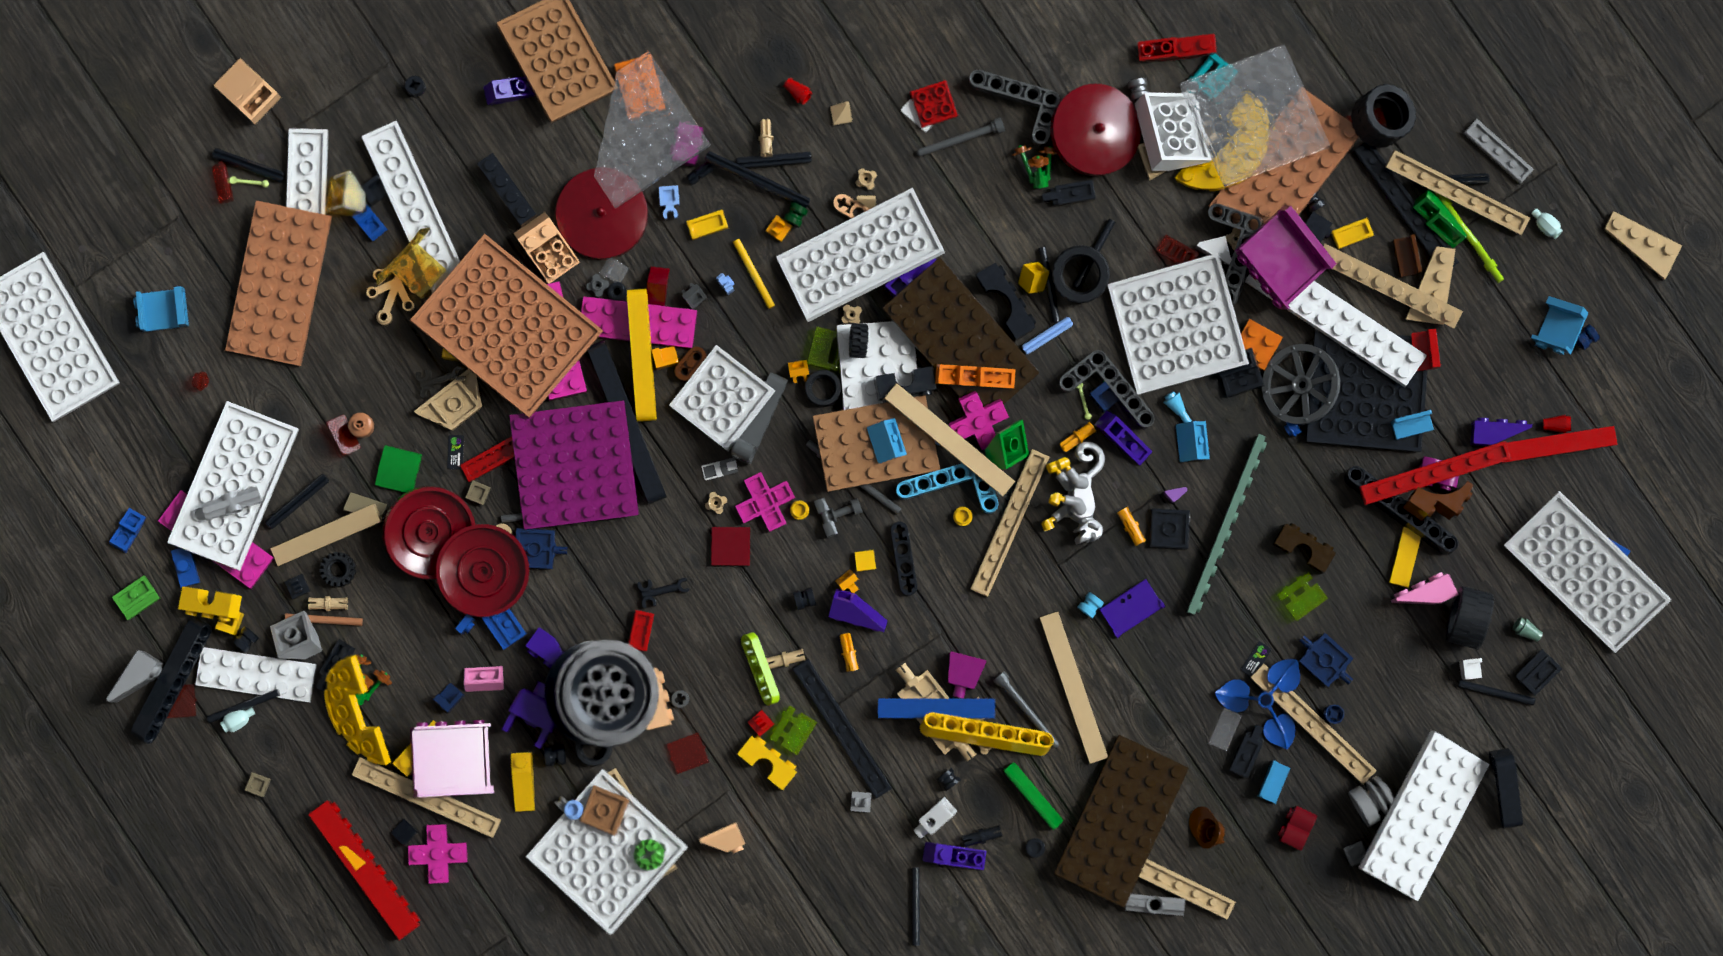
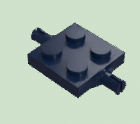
M516 528V539L521 543L526 552L529 568L553 569L555 555H567L568 551H560L568 550L567 546H556L555 530Z
M1323 633L1313 643L1305 635L1299 640L1308 649L1298 662L1326 687H1329L1339 677L1347 685L1351 683L1350 681L1353 678L1345 671L1348 664L1354 658L1326 633Z

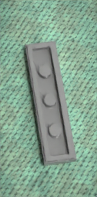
M1478 119L1463 133L1519 184L1534 170Z

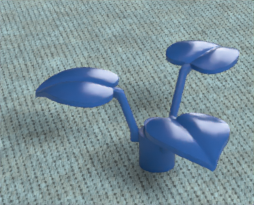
M1286 659L1274 664L1268 672L1267 679L1275 686L1270 692H1264L1259 697L1248 696L1250 688L1242 680H1231L1215 692L1219 702L1234 712L1246 710L1249 704L1248 700L1258 701L1260 706L1268 708L1274 719H1270L1265 723L1263 729L1264 736L1272 744L1284 749H1288L1291 746L1295 737L1294 721L1287 714H1281L1277 717L1271 706L1274 703L1272 694L1277 688L1283 692H1290L1299 685L1300 671L1297 660Z

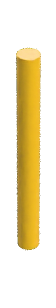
M740 239L733 242L768 309H771L775 306Z

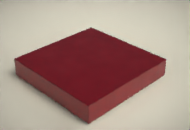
M712 527L711 565L750 566V527Z

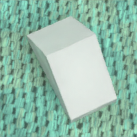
M1225 236L1199 242L1195 248L1207 256L1219 253L1221 263L1229 267L1231 256Z

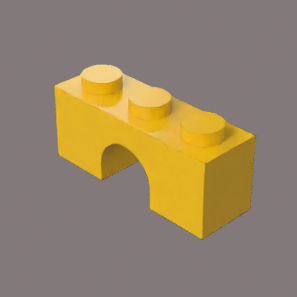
M182 586L178 609L185 610L186 615L197 616V613H202V617L211 619L216 615L219 616L218 620L229 622L230 618L238 619L242 596L215 592L214 600L209 604V591Z
M751 736L737 755L751 766H754L761 758L769 759L773 764V771L768 779L781 790H784L796 775L797 771L794 770L796 766L788 759L786 762L779 758L781 754L774 748L771 750L764 746L766 742L759 736H756V738Z

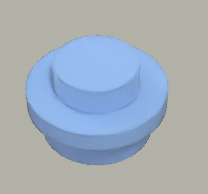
M577 800L567 802L564 807L565 815L572 820L580 818L584 810L583 805Z

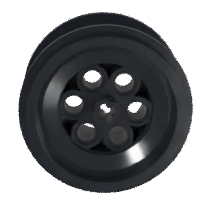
M612 640L587 641L570 647L555 660L546 678L544 699L552 722L568 738L586 745L615 746L634 739L647 728L657 709L659 687L656 674L650 662L634 647ZM593 671H597L599 675L596 681H593L591 678ZM612 672L617 677V680L615 682H613L610 679V675ZM584 687L588 689V695L585 698L581 695V690ZM604 690H608V697H605V693L603 692ZM593 704L597 707L595 715H592L590 712V707ZM614 705L616 711L610 715L609 708Z

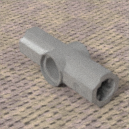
M255 486L240 492L226 493L221 498L203 503L201 506L206 520H211L222 515L239 513L244 508L262 503L258 487Z
M1131 894L1125 910L1184 916L1185 899ZM1151 900H1159L1161 903L1160 909H1151Z

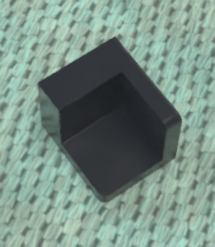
M378 175L359 188L372 206L388 195Z

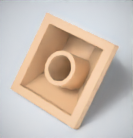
M737 823L700 838L701 843L726 852L732 851L733 854L743 850L742 845L746 844Z

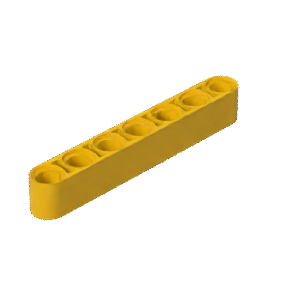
M647 289L627 290L637 422L656 421Z
M928 713L920 725L921 733L927 737L1038 756L1046 755L1054 742L1052 735L1047 732L939 713Z

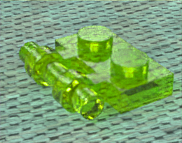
M1309 572L1304 576L1296 578V582L1289 587L1285 586L1282 589L1283 591L1277 595L1281 601L1287 597L1291 600L1285 606L1296 621L1328 599L1317 583L1312 587L1309 586L1307 582L1313 579ZM1302 587L1305 592L1296 597L1293 592Z
M789 705L786 712L783 711L782 718L777 727L774 726L772 729L773 733L770 739L776 742L780 736L785 738L781 746L798 755L817 722L802 712L798 718L793 717L792 715L796 709ZM789 721L794 723L789 733L783 731Z

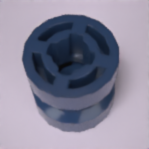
M1588 324L1580 332L1576 344L1584 351L1589 348L1591 343L1600 340V337L1596 330Z
M1329 705L1323 711V718L1327 723L1337 724L1343 720L1344 710L1339 705Z

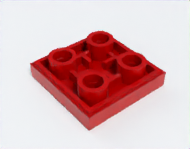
M946 80L910 92L921 128L958 117Z

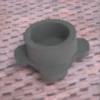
M595 274L592 281L586 287L589 291L592 290L597 297H601L605 289L609 287V282L603 280L599 274Z

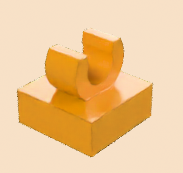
M776 215L766 229V232L782 242L791 230L792 225Z
M807 360L788 363L790 378H793V382L797 383V376H803L804 382H806L807 375H809Z
M848 570L835 581L843 591L847 588L852 593L859 590L854 583L858 578L851 570Z

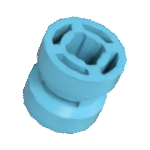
M1088 592L1085 596V601L1081 602L1077 608L1093 619L1096 615V610L1101 608L1104 603L1094 594Z

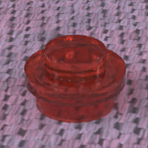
M201 371L194 374L192 385L197 390L202 391L208 386L209 378L206 372Z

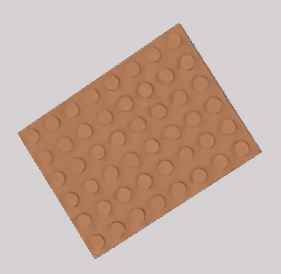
M486 234L480 238L410 319V322L528 418L534 414L603 332L600 327Z

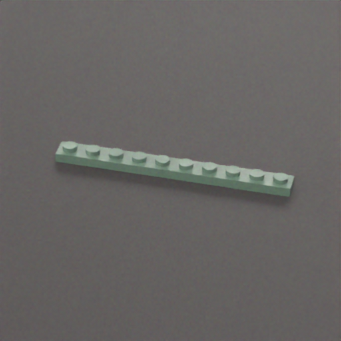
M1261 434L1256 436L1186 611L1188 614L1195 615L1202 608L1203 602L1200 600L1202 595H1206L1209 590L1210 584H1208L1210 576L1214 577L1217 570V566H1215L1217 558L1221 559L1224 548H1222L1224 541L1228 542L1232 532L1229 530L1231 523L1235 524L1239 513L1236 510L1238 505H1243L1246 497L1243 493L1245 488L1249 489L1253 478L1250 475L1252 470L1256 471L1260 460L1257 458L1259 453H1263L1267 442L1264 440L1266 436Z

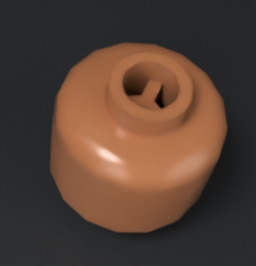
M356 413L349 419L348 428L355 437L366 438L373 433L374 422L369 415Z

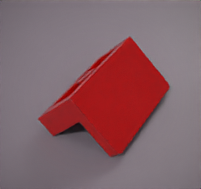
M1436 329L1412 333V346L1427 355L1417 371L1440 368Z

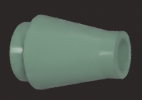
M1519 617L1513 625V630L1517 635L1536 642L1543 635V632L1536 628L1527 618Z

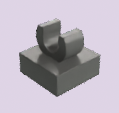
M690 283L691 288L687 292L682 290V297L693 310L707 297L697 284Z

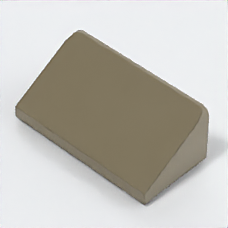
M351 492L343 510L354 513L367 506L376 504L383 519L387 504Z

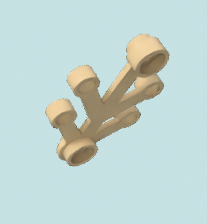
M401 254L395 259L393 265L384 269H376L373 272V277L377 281L384 280L385 276L396 272L395 278L380 286L369 287L366 291L369 298L375 299L379 294L390 290L383 310H380L376 315L377 321L383 326L389 325L392 322L393 317L390 312L397 293L400 295L403 302L402 307L405 311L410 312L415 307L403 286L402 279L404 274L410 283L409 290L413 294L421 291V286L416 282L411 271L414 262L409 255ZM403 260L407 261V265L405 267H402L400 265L401 261ZM377 272H382L381 278L376 277ZM415 284L418 285L417 291L412 290V286ZM371 290L376 291V294L374 296L369 295V292ZM407 302L412 304L410 309L405 308ZM382 314H387L386 320H381Z

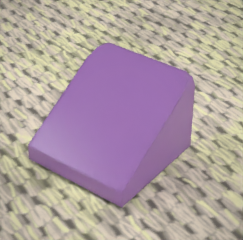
M1186 487L1164 491L1163 494L1171 503H1174L1188 490Z

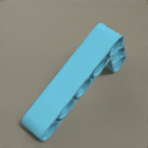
M962 463L902 481L896 488L898 497L905 500L973 480L982 511L987 514L994 513L999 505L995 490L989 486L987 491H981L978 485L983 480ZM963 469L965 476L961 479L957 478L954 474L955 470ZM939 474H943L947 477V482L939 484L936 481V477ZM926 480L929 483V487L922 490L918 487V482ZM901 486H908L910 493L902 495L899 491ZM986 500H993L995 507L991 510L986 509L984 506Z

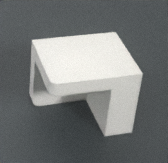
M1482 658L1459 661L1462 680L1482 678L1480 666Z

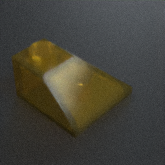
M347 170L330 177L325 214L355 216L363 213L365 210L366 194L352 171Z

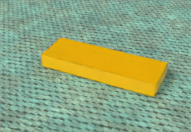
M1403 527L1389 580L1391 584L1406 588L1409 587L1421 537L1409 528Z

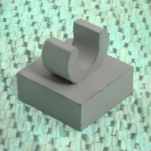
M852 792L851 811L870 812L871 793Z

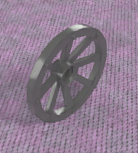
M1296 344L1282 349L1270 360L1263 375L1265 386L1262 387V393L1267 407L1276 417L1291 424H1310L1324 417L1334 406L1340 391V375L1337 365L1328 353L1313 345ZM1304 351L1316 354L1306 375L1304 374L1299 352ZM1292 354L1298 376L1292 375L1278 366V364ZM1322 358L1327 364L1330 374L1311 379ZM1274 370L1291 380L1292 385L1271 389V379ZM1331 380V390L1328 398L1313 388L1315 385ZM1302 383H1306L1304 388H1302ZM1295 391L1280 410L1275 404L1272 395ZM1309 393L1324 403L1319 410L1311 415L1309 410ZM1302 395L1303 417L1287 415V412Z

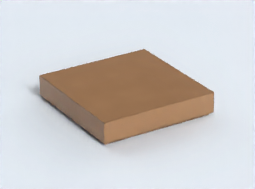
M593 785L580 822L616 836L630 799Z

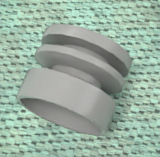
M1377 775L1372 778L1375 787L1368 780L1366 781L1368 791L1365 792L1361 786H1358L1348 792L1354 807L1368 827L1380 821L1379 811L1386 816L1388 808L1390 809L1395 800L1389 787Z

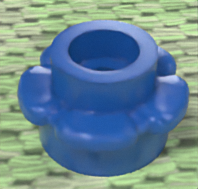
M1286 422L1287 425L1284 426L1289 436L1293 435L1296 437L1301 432L1299 426Z

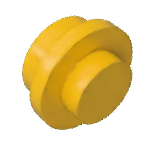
M795 501L790 507V513L793 518L802 520L808 516L809 506L804 501Z
M959 507L955 510L953 519L957 525L966 526L972 520V512L966 507Z

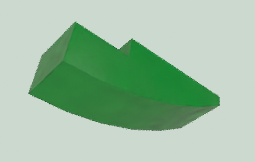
M1430 189L1415 200L1413 208L1427 220L1426 225L1452 248L1467 238L1466 233L1453 214Z

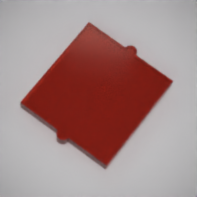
M194 684L183 686L167 718L196 716L195 702H197V699L195 698Z
M699 733L667 744L671 755L670 760L673 761L677 774L709 763L705 752L706 746L702 744Z

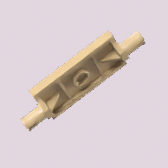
M906 663L901 665L906 673L900 667L896 669V672L906 682V687L897 693L901 699H950L928 670L918 677L912 673ZM916 718V719H917V720L919 721V723L921 724L924 718ZM931 737L944 755L953 748H957L966 761L971 759L967 751L972 757L976 755L968 743Z

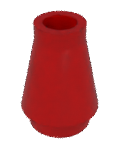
M789 78L784 84V87L798 103L805 104L812 96L809 87L794 81L792 78Z
M1564 414L1543 419L1544 430L1561 433L1571 431V416Z

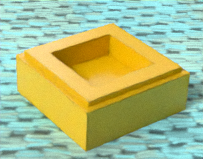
M874 550L855 552L857 572L876 569Z

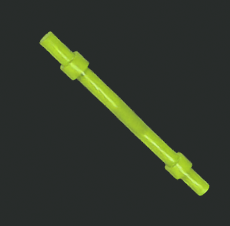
M1434 192L1461 225L1467 235V240L1484 262L1486 270L1491 272L1497 283L1502 282L1504 278L1496 268L1497 264L1493 259H1490L1482 245L1463 223L1453 208L1452 201Z

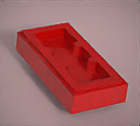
M635 610L628 645L637 650L647 652L655 614Z

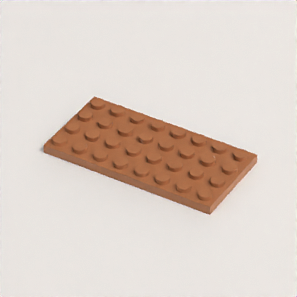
M1301 87L1269 128L1267 151L1259 167L1243 182L1221 190L1209 205V208L1213 204H1224L1259 216L1264 223L1282 206H1292L1299 215L1359 139V136L1355 133V129L1349 120ZM1217 207L1214 210L1220 216L1223 213L1220 207ZM1238 213L1233 214V223H1239L1240 215ZM1253 219L1250 222V227L1256 230L1259 224L1257 220Z
M256 201L226 351L298 366L302 365L332 216Z

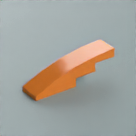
M936 364L935 383L1014 388L1016 369Z

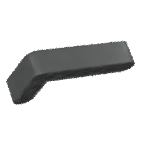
M975 70L970 74L969 85L974 90L1040 108L1031 140L1037 147H1043L1047 144L1050 136L1051 121L1043 123L1040 117L1048 115L1052 119L1053 112L1060 101L1057 92L982 70ZM975 76H980L983 82L975 84L972 79ZM998 81L1001 87L993 89L990 84ZM1015 86L1019 89V93L1011 94L1009 88ZM1031 91L1035 92L1038 96L1034 100L1029 99L1027 96ZM1047 97H1053L1056 100V103L1053 105H1049L1046 103L1045 99ZM1043 133L1046 138L1044 141H1038L1035 135Z
M1213 204L1208 210L1209 217L1212 220L1241 230L1235 250L1244 243L1245 238L1250 237L1264 224V221L1259 216L1224 204ZM1217 207H1220L1223 211L1219 218L1214 215V210ZM1235 213H1238L1241 218L1237 224L1232 221V216ZM1253 219L1257 220L1259 224L1256 230L1250 227V222ZM1235 251L1225 277L1229 292L1234 297L1233 305L1240 298L1249 272L1246 265L1240 266L1238 264V255ZM1233 274L1239 276L1240 281L1238 284L1232 283L1231 277Z
M1100 350L1089 354L1060 378L1058 383L1060 390L1064 393H1070L1096 373L1102 382L1107 383L1110 387L1109 390L1140 428L1147 429L1154 423L1155 418L1151 410L1106 354ZM1099 355L1102 357L1103 362L1097 365L1093 363L1092 357ZM1079 367H1085L1088 371V374L1086 376H1080L1077 373V369ZM1106 370L1113 371L1114 378L1110 380L1105 378L1104 372ZM1064 379H1070L1073 383V386L1071 388H1065L1062 384V381ZM1118 385H1124L1126 387V393L1122 395L1119 394L1116 391V387ZM1136 400L1138 408L1131 409L1128 406V402ZM1148 415L1150 423L1143 424L1140 421V417Z
M770 372L766 384L773 388L775 392L742 433L741 438L736 440L731 452L733 458L746 464H751L786 388L788 379Z

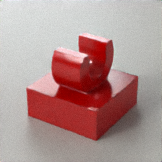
M763 710L748 721V724L760 737L774 725Z

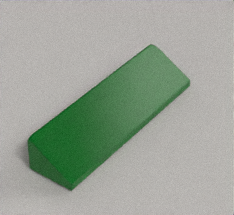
M1013 762L1003 770L1005 775L1049 827L1055 830L1063 822V819L1018 765Z

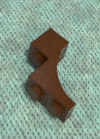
M1467 481L1459 490L1449 494H1434L1418 487L1410 495L1403 509L1421 521L1426 516L1431 517L1434 511L1450 520L1454 515L1458 517L1464 507L1461 505L1472 496L1473 493L1470 491L1474 485Z

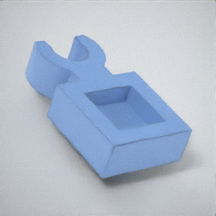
M678 185L659 187L660 207L666 206L663 212L664 219L667 220L668 212H673L674 218L677 219L678 213L674 206L679 205Z
M721 273L716 277V280L727 295L734 291L732 287L734 282L728 275L725 277Z

